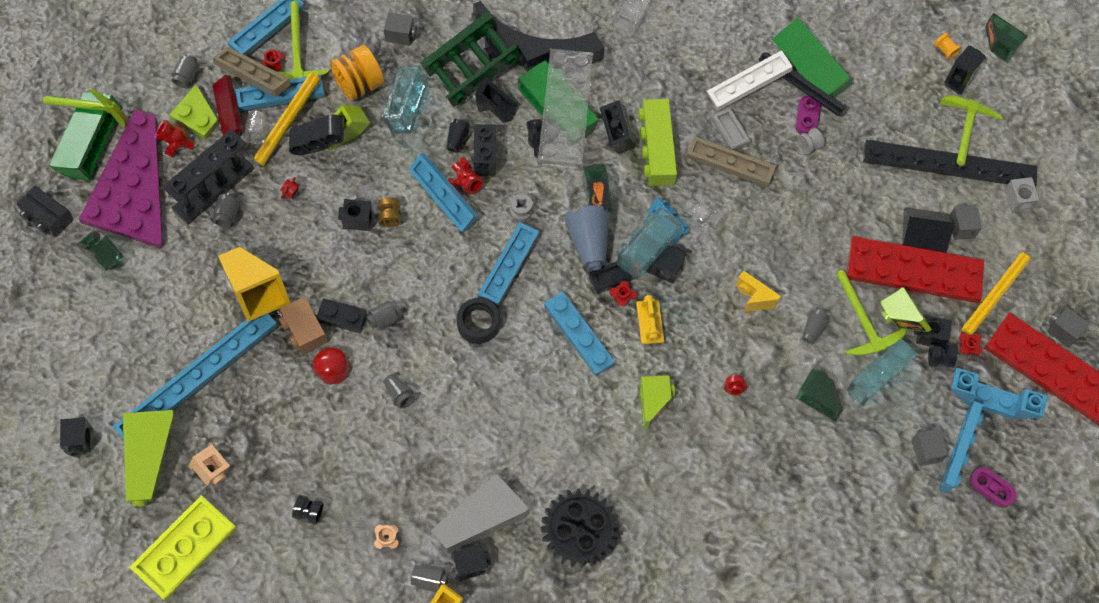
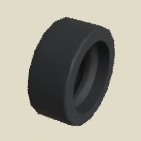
M484 298L467 300L457 312L458 332L463 339L470 343L482 344L489 342L499 331L500 314L498 308L493 302ZM474 310L486 311L491 315L492 324L485 331H471L465 325L466 315Z

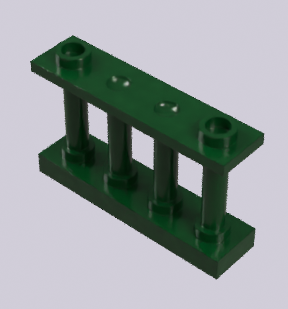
M489 11L420 62L430 77L433 74H437L450 91L446 98L453 107L462 104L470 94L476 91L484 78L492 79L506 67L515 64L518 58L521 57L515 44L508 48L494 31L497 24ZM486 35L502 53L492 62L477 44V41ZM468 48L474 52L484 65V68L476 74L470 70L460 57V54ZM451 61L457 65L467 78L458 87L443 70V67Z

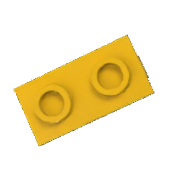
M647 295L643 301L636 302L641 344L664 343L659 300L653 299L652 295Z

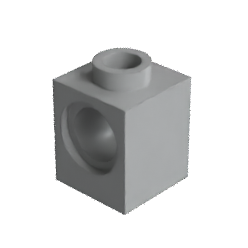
M1032 177L1011 180L1004 190L1011 213H1029L1039 202Z

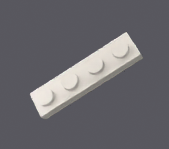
M781 50L707 91V94L719 111L793 70L792 65Z

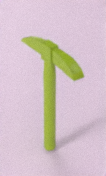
M292 1L290 9L293 69L292 72L277 73L289 78V80L307 77L311 72L322 77L330 69L303 71L299 3Z
M88 88V90L100 102L45 96L43 98V103L46 105L105 110L113 115L122 128L126 126L128 117L115 102H112L92 88Z
M947 95L942 98L940 104L966 109L965 112H967L957 158V164L963 166L966 163L976 113L1003 120V118L993 109L980 104L979 101Z
M838 271L836 275L870 340L868 344L850 349L844 353L854 356L877 354L897 344L904 337L906 329H901L883 338L878 337L845 271Z

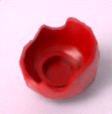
M327 347L318 352L313 359V370L325 384H339L350 373V362L345 353L338 348Z

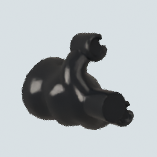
M533 119L526 122L528 144L534 149V157H543L542 148L549 144L557 145L558 137L553 135L546 136L547 120Z

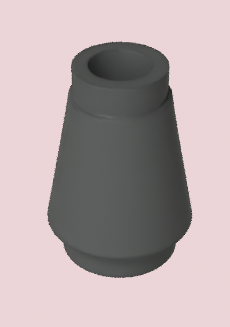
M813 309L812 313L808 315L802 340L809 344H814L830 324V316L819 309Z
M391 374L384 379L383 383L395 406L404 409L413 403L415 399L413 390L396 377L395 374Z

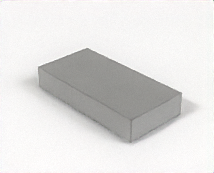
M731 108L711 115V121L729 149L736 151L750 145L749 137Z

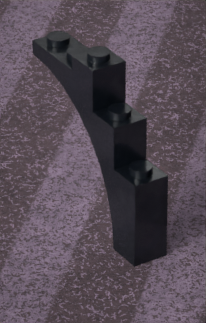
M481 1L473 4V13L471 14L473 21L488 11ZM493 16L497 24L494 31L508 48L514 44L516 45L521 54L517 62L519 66L524 67L526 72L546 61L562 78L604 58L605 47L595 32L568 39H544L515 31ZM486 35L483 37L485 39L483 51L493 61L502 53Z

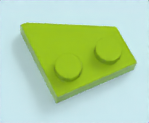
M196 85L193 86L169 115L171 120L205 140L219 125L216 116Z

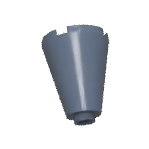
M595 205L579 207L580 212L574 214L573 210L565 214V223L581 262L590 271L599 270L606 263L609 210L606 209L604 211L603 206Z

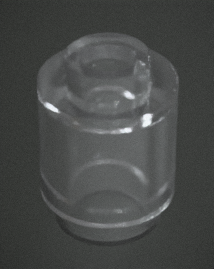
M253 111L247 117L244 138L252 145H259L266 140L269 120L265 113Z

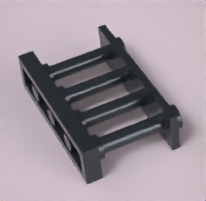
M232 129L162 186L177 201L171 207L173 212L187 225L218 200L219 195L227 193L254 170L253 164L239 153V151L247 146V143Z

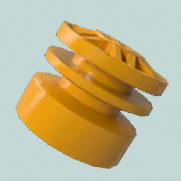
M363 44L350 50L351 61L345 55H340L339 60L335 58L330 61L334 80L349 101L356 100L357 94L361 97L364 96V86L369 91H373L385 83L382 71L375 57Z

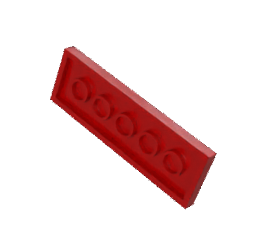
M852 236L850 240L846 274L849 280L897 289L904 287L908 291L973 303H980L982 300L984 260Z
M1009 312L984 349L1099 425V371Z

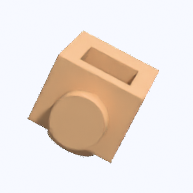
M212 444L193 456L189 464V468L197 473L206 486L212 483L216 486L227 478L226 473L230 467Z

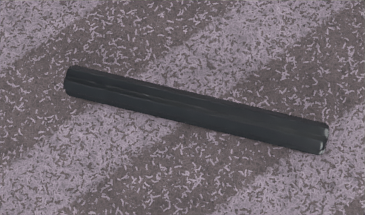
M763 52L759 58V62L767 59L772 55ZM792 70L781 76L836 116H842L846 111V106Z

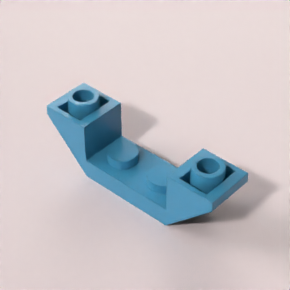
M960 368L955 369L951 391L966 405L970 406L976 401L983 404L982 410L1010 419L1044 417L1047 395L1024 389L1017 395L978 383L979 374Z

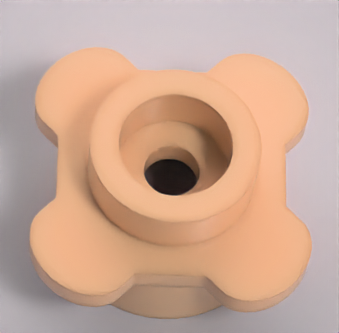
M396 525L376 526L374 530L376 533L375 547L377 549H382L383 547L397 548L399 544L397 541L398 527Z

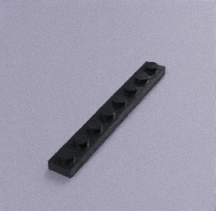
M867 139L864 143L863 162L1007 185L1014 179L1032 177L1035 187L1037 185V166L967 155L965 165L959 166L957 164V153Z

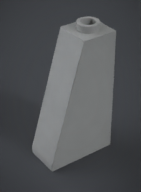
M495 474L430 530L432 537L430 541L438 551L443 549L446 554H450L526 518L529 515V508Z

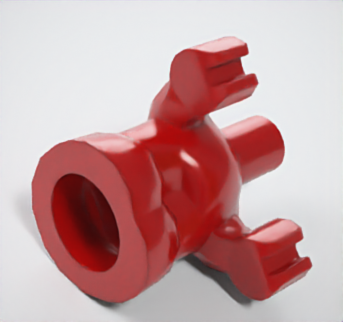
M168 120L162 121L155 134V139L169 144L164 154L173 157L176 150L182 146L191 150L195 145V142L188 139L184 128L179 125L174 126Z
M461 157L460 162L458 161L452 165V169L457 173L456 180L449 178L448 181L454 188L462 185L467 194H475L483 187L484 180L472 170L469 161Z

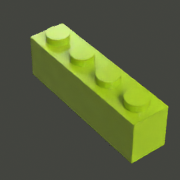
M669 99L643 100L642 108H638V120L642 121L643 127H640V139L644 140L645 145L642 146V159H646V165L643 168L644 178H648V186L675 185L677 170Z

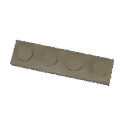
M230 47L225 48L213 57L214 64L274 97L290 86L289 78Z
M694 136L686 155L688 159L768 187L776 165Z

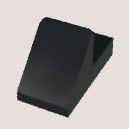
M487 77L484 78L475 94L478 111L481 112L488 109L502 122L509 121L517 106L516 102Z

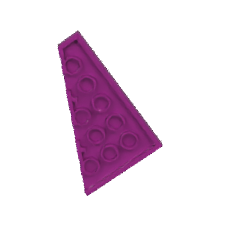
M136 109L133 111L79 217V221L82 224L162 249L163 228L159 188L158 140L155 139L157 129L155 115Z

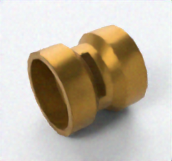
M393 197L380 199L378 201V209L381 212L379 224L384 227L400 225L401 215L398 213L400 210V200Z

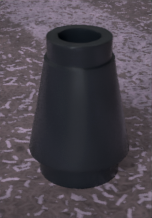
M454 119L450 123L446 145L448 151L458 153L470 132L469 123L461 119Z

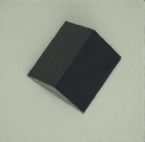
M905 207L902 245L947 253L954 222L948 213Z

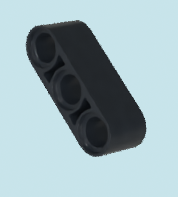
M327 115L291 128L289 152L293 155L302 156L341 143L344 140V118L340 115Z

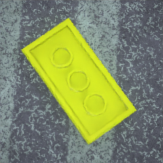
M201 495L129 568L166 602L237 528Z

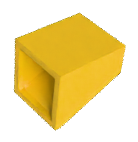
M241 247L218 256L247 322L290 304L277 269Z

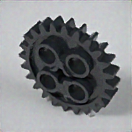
M577 488L576 495L567 490L566 498L559 494V503L551 500L550 505L553 509H545V513L549 517H542L541 522L546 525L541 527V532L548 534L543 536L542 541L550 542L546 550H555L553 558L559 555L562 556L561 564H564L568 559L572 568L575 562H579L580 567L583 568L586 561L593 567L595 558L601 563L603 561L602 553L609 557L611 552L608 547H616V543L611 539L616 540L619 538V534L614 531L620 528V524L613 523L618 519V514H610L614 506H605L607 498L599 501L598 492L591 497L589 489H587L585 495H581L579 488ZM571 508H578L581 511V515L574 517L568 511ZM599 519L603 525L596 528L591 525L590 521ZM580 524L584 525V529L580 532L576 531ZM564 528L570 532V536L563 538L557 532ZM593 535H599L600 538L596 539ZM581 540H589L592 547L584 549L579 545V542Z

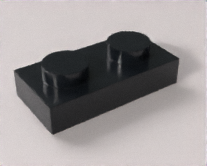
M323 298L316 318L319 323L361 333L367 316V310Z

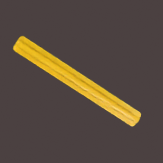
M312 72L309 73L254 156L255 162L262 166L266 164L320 82L318 75Z
M1021 252L962 327L963 333L973 335L1031 260L1029 255L1025 252Z

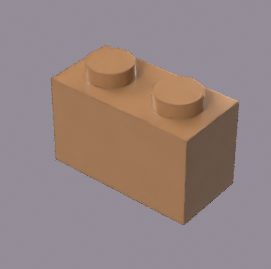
M305 297L280 308L282 317L279 318V321L284 331L289 329L292 335L289 337V340L294 349L299 348L302 355L327 343L325 333Z

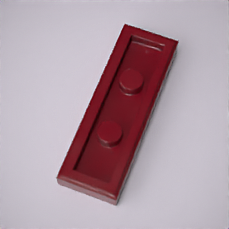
M225 74L212 85L222 134L225 135L232 129L238 135L243 131L232 78Z

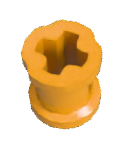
M948 32L941 35L934 43V47L939 48L946 55L945 58L948 61L954 58L962 49L960 45L954 43Z

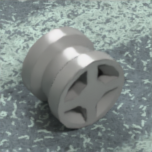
M813 128L807 134H800L798 136V143L805 154H810L814 149L824 147V138L817 128Z
M517 194L511 199V216L517 221L529 219L532 215V199L526 194Z

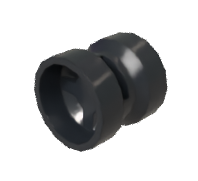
M939 344L930 345L928 350L929 366L938 367L939 365H944L947 368L955 367L957 361V348L955 345H946L945 347H941Z
M299 495L293 507L292 518L297 520L306 519L308 523L317 525L322 515L324 502L319 500L311 501L307 496Z

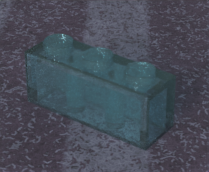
M399 66L382 116L383 121L392 134L412 133L428 84V80L419 66Z
M659 208L655 214L651 212L644 222L645 225L641 229L637 228L631 235L629 243H623L616 253L618 255L616 264L637 280L680 232L682 223L662 208Z
M901 338L851 382L847 391L864 406L908 368L918 354Z

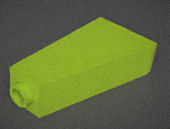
M173 410L123 413L126 502L132 503V507L147 506V502H153L174 422Z

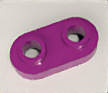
M809 96L802 97L797 107L795 129L799 134H807L809 130L817 128L820 104Z
M978 468L971 474V487L994 505L1005 508L1015 501L1016 491L1014 487L991 470ZM978 479H982L985 485H981ZM998 493H1002L1005 499L999 498Z

